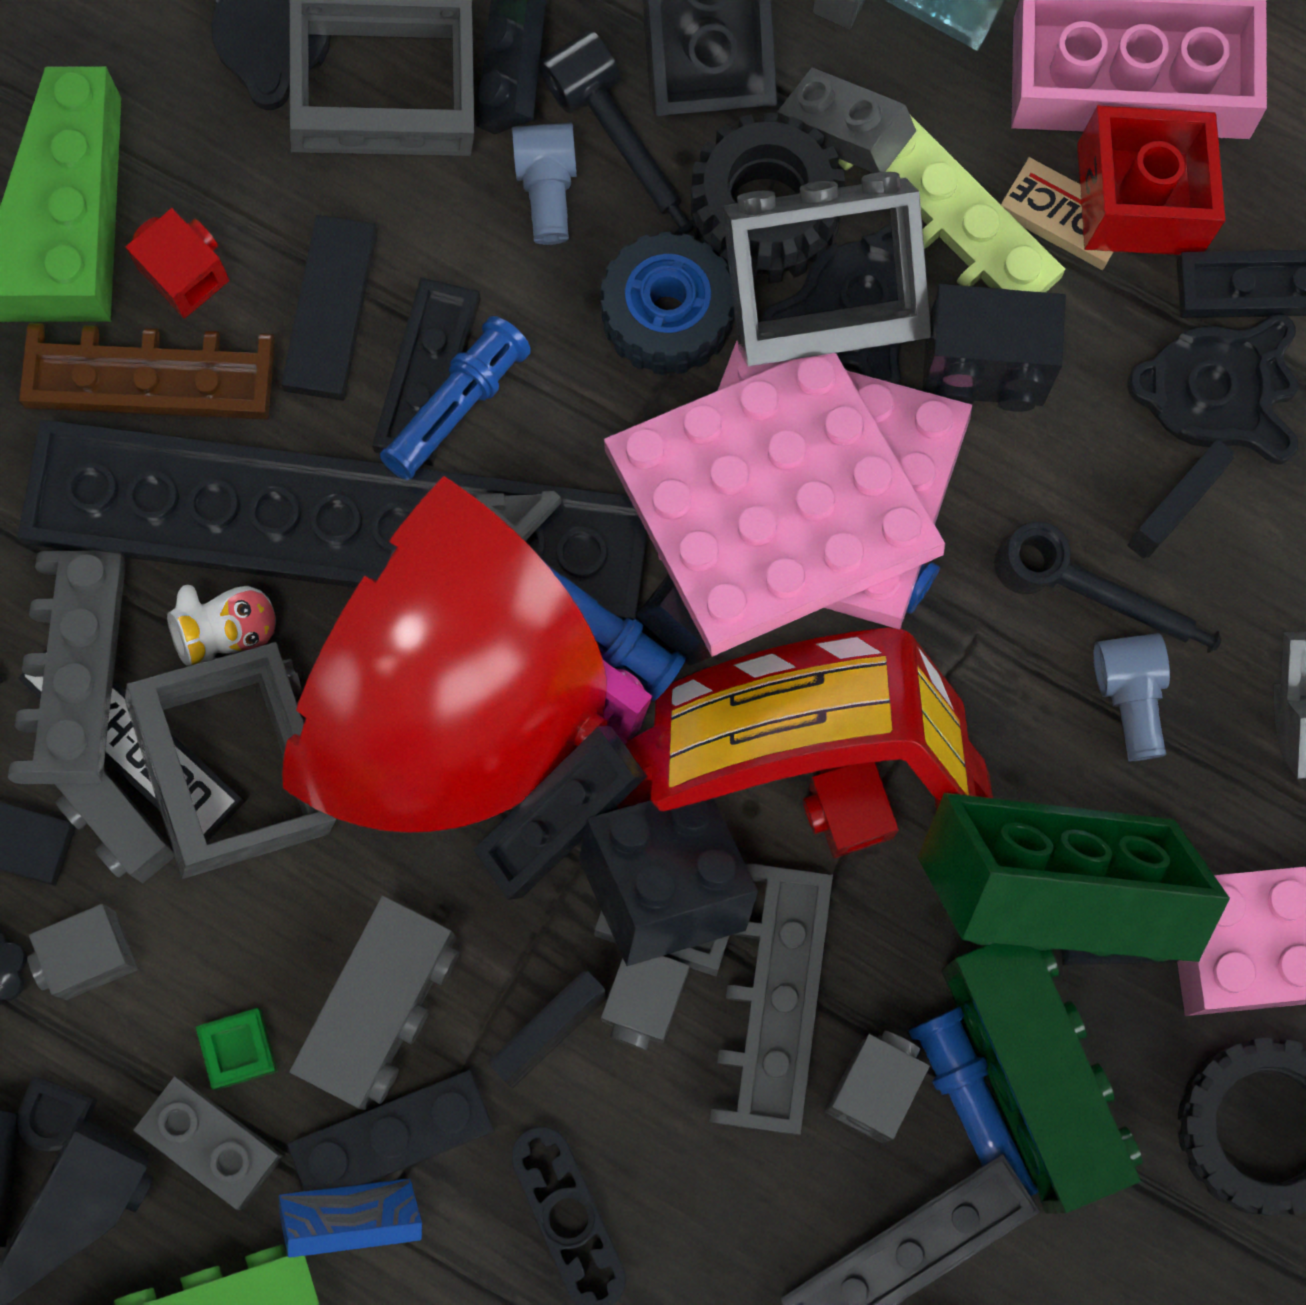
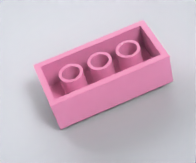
M1019 0L1013 22L1011 128L1084 132L1097 105L1215 112L1218 138L1250 139L1267 109L1266 0Z
M1306 867L1214 875L1230 897V900L1200 961L1179 960L1177 962L1185 1016L1305 1005Z

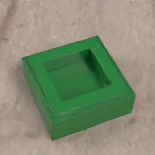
M252 1009L196 1026L212 1090H219L278 1072L262 1009Z

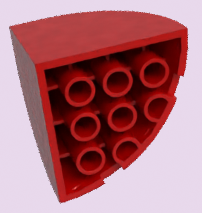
M443 476L419 502L389 540L397 548L378 580L364 576L340 614L313 666L296 708L297 712L306 717L301 735L299 736L295 733L287 739L282 770L283 789L314 809L336 819L362 827L395 832H431L463 827L489 819L520 804L597 727L607 726L608 723L603 718L607 693V677L601 652L588 623L568 591L538 554L509 525L477 498Z

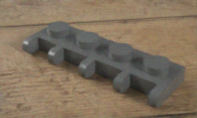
M42 551L37 554L36 570L43 574L56 575L53 599H35L30 603L29 617L37 622H50L47 652L31 653L23 657V673L33 677H43L39 709H23L16 712L15 728L22 732L36 733L33 761H14L9 764L8 779L14 783H102L126 567L125 559L121 554L100 551Z
M745 864L753 881L766 882L761 923L748 922L746 931L734 934L741 937L759 939L753 988L727 985L726 999L751 1003L744 1053L719 1050L717 1064L742 1067L737 1112L725 1108L711 1109L709 1122L801 1135L833 875Z

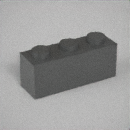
M382 896L289 1073L359 1109L367 1111L372 1100L381 1104L388 1095L399 1072V1068L391 1065L403 1041L411 1045L414 1043L428 1017L429 1009L421 1005L433 982L443 986L456 964L460 952L452 948L456 940L454 933Z

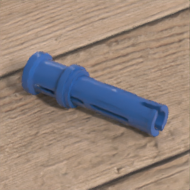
M490 316L482 325L483 334L466 353L459 352L450 361V376L427 403L418 410L416 415L391 444L381 451L380 458L390 471L404 480H411L418 468L444 438L450 434L452 429L476 401H485L487 398H492L499 390L498 381L513 363L523 362L531 353L530 345L515 326L500 317Z
M548 566L583 614L599 646L602 659L613 668L617 667L634 675L641 682L645 691L652 695L651 701L658 699L679 673L686 656L679 651L671 654L642 632L643 624L638 620L634 619L632 621L630 618H627L623 621L566 577Z
M956 1007L909 1029L908 1032L912 1040H920L936 1076L932 1083L935 1089L940 1090L942 1095L949 1094L982 1166L1003 1153L1030 1195L1036 1194L1038 1192L1036 1184H1033L983 1078L988 1075L986 1068L989 1066L984 1057L976 1056L960 1022L964 1017L961 1007Z

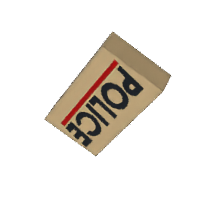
M1029 157L1001 206L1025 229L1103 270L1114 251L1084 250L1080 184Z

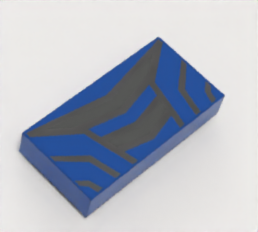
M410 1179L279 1195V1214L288 1258L406 1243L422 1239V1221Z

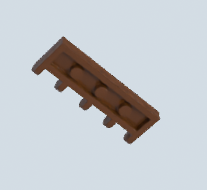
M29 323L27 326L19 401L25 409L269 419L275 349L274 334L260 333L258 353L220 351L219 331H205L203 350L160 349V334L157 328H144L142 347L138 348L99 346L98 326H83L80 345L44 343L45 328L43 323Z

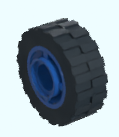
M659 232V235L649 237L647 234L637 238L636 243L630 246L628 244L619 250V256L614 261H610L606 268V279H602L601 317L602 321H604L605 335L608 341L611 340L613 342L615 351L621 358L625 356L632 362V366L641 370L643 368L653 370V374L665 375V372L681 374L688 372L689 368L695 366L699 368L708 363L709 357L714 353L717 355L724 347L725 337H729L732 330L734 307L731 281L727 271L728 264L722 256L718 257L713 252L714 248L705 241L702 244L694 240V236L683 233L680 236L672 235L671 232ZM662 297H673L679 300L682 305L673 310H663L654 305V302Z

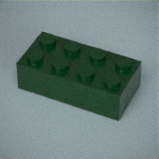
M944 793L917 857L961 939L980 945L1000 943L1030 946L1042 951H1049L1054 948L1086 951L1098 956L1118 954L1147 957L1159 962L1168 961L1169 959L1199 962L1230 900L1228 894L1174 819Z
M993 943L955 958L941 972L956 1007L960 1006L964 1013L962 1021L977 1056L984 1057L989 1066L986 1068L988 1071L987 1079L1033 1184H1036L1038 1189L1037 1195L1045 1213L1067 1214L1140 1183L1141 1180L1135 1168L1143 1163L1140 1150L1132 1133L1126 1126L1118 1129L1107 1103L1115 1099L1111 1084L1099 1063L1090 1066L1081 1046L1080 1040L1087 1037L1086 1029L1073 1002L1067 1001L1063 1003L1052 978L1059 976V969L1052 951L1037 950L1030 946Z

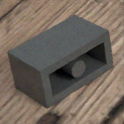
M884 1031L883 1035H879L878 1038L869 1034L859 1042L824 1113L881 1143L893 1140L930 1066L916 1059L920 1048L908 1040L889 1031Z

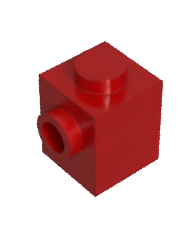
M173 208L160 218L153 217L144 222L134 233L132 241L125 246L141 274L184 319L230 281L220 258L213 252L219 247L213 236L195 218L187 224Z
M875 762L820 770V775L814 776L811 779L809 785L811 796L802 798L805 813L813 833L824 832L833 859L892 840L899 830Z

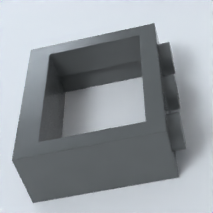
M290 0L291 152L471 156L474 138L472 0ZM308 35L451 38L452 110L309 106Z
M876 172L863 176L862 184L838 188L836 182L818 181L800 186V194L775 197V192L752 191L739 195L737 197L738 203L722 205L738 349L748 367L931 338L919 190L906 177L900 178L897 172ZM890 208L898 301L758 322L748 230Z
M276 642L127 684L125 704L182 879L328 835L336 821V818L314 809L298 799L303 814L301 817L208 845L206 844L163 710L259 683L284 758L287 739L295 733L299 736L301 735L306 718L302 719L300 713L296 711L297 703L295 696L301 695L298 674L294 671L291 659L282 661Z

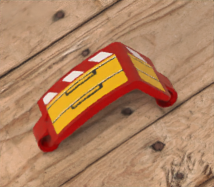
M887 627L813 638L769 648L720 663L671 683L655 701L654 727L624 744L648 777L617 808L622 809L651 800L659 811H667L779 779L824 769L898 759L908 763L934 796L936 811L944 793L993 798L990 774L985 760L968 738L965 708L961 698L913 635L903 629Z

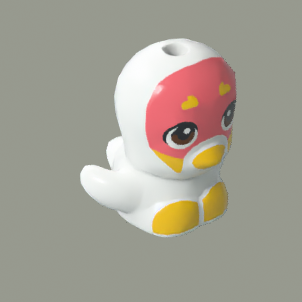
M187 584L178 591L175 609L167 613L172 640L179 657L186 666L214 660L217 653L233 654L265 645L274 634L276 625L275 612L269 598L260 590L250 586L235 587L223 592L209 602L201 604L195 588Z

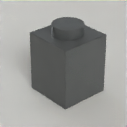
M104 904L29 934L35 953L28 955V963L38 987L42 991L50 989L51 995L64 1000L74 998L138 970L116 911Z
M660 956L626 966L622 958L601 1016L602 1023L613 1026L610 1038L642 1050H647L650 1040L663 1044L689 973V965Z

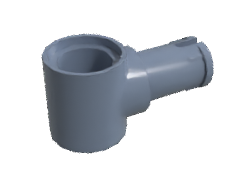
M573 123L512 127L517 181H523V189L529 192L534 242L543 245L566 242L569 239L566 190L571 186V177H577Z
M1160 633L1095 642L1093 659L1097 684L1103 697H1111L1113 707L1120 708L1128 762L1165 756L1166 749L1159 717L1158 700L1163 699L1161 689H1167L1169 686L1170 667L1163 637Z

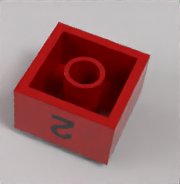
M1097 105L1077 143L1084 250L1180 255L1181 252H1205L1226 221L1216 113Z

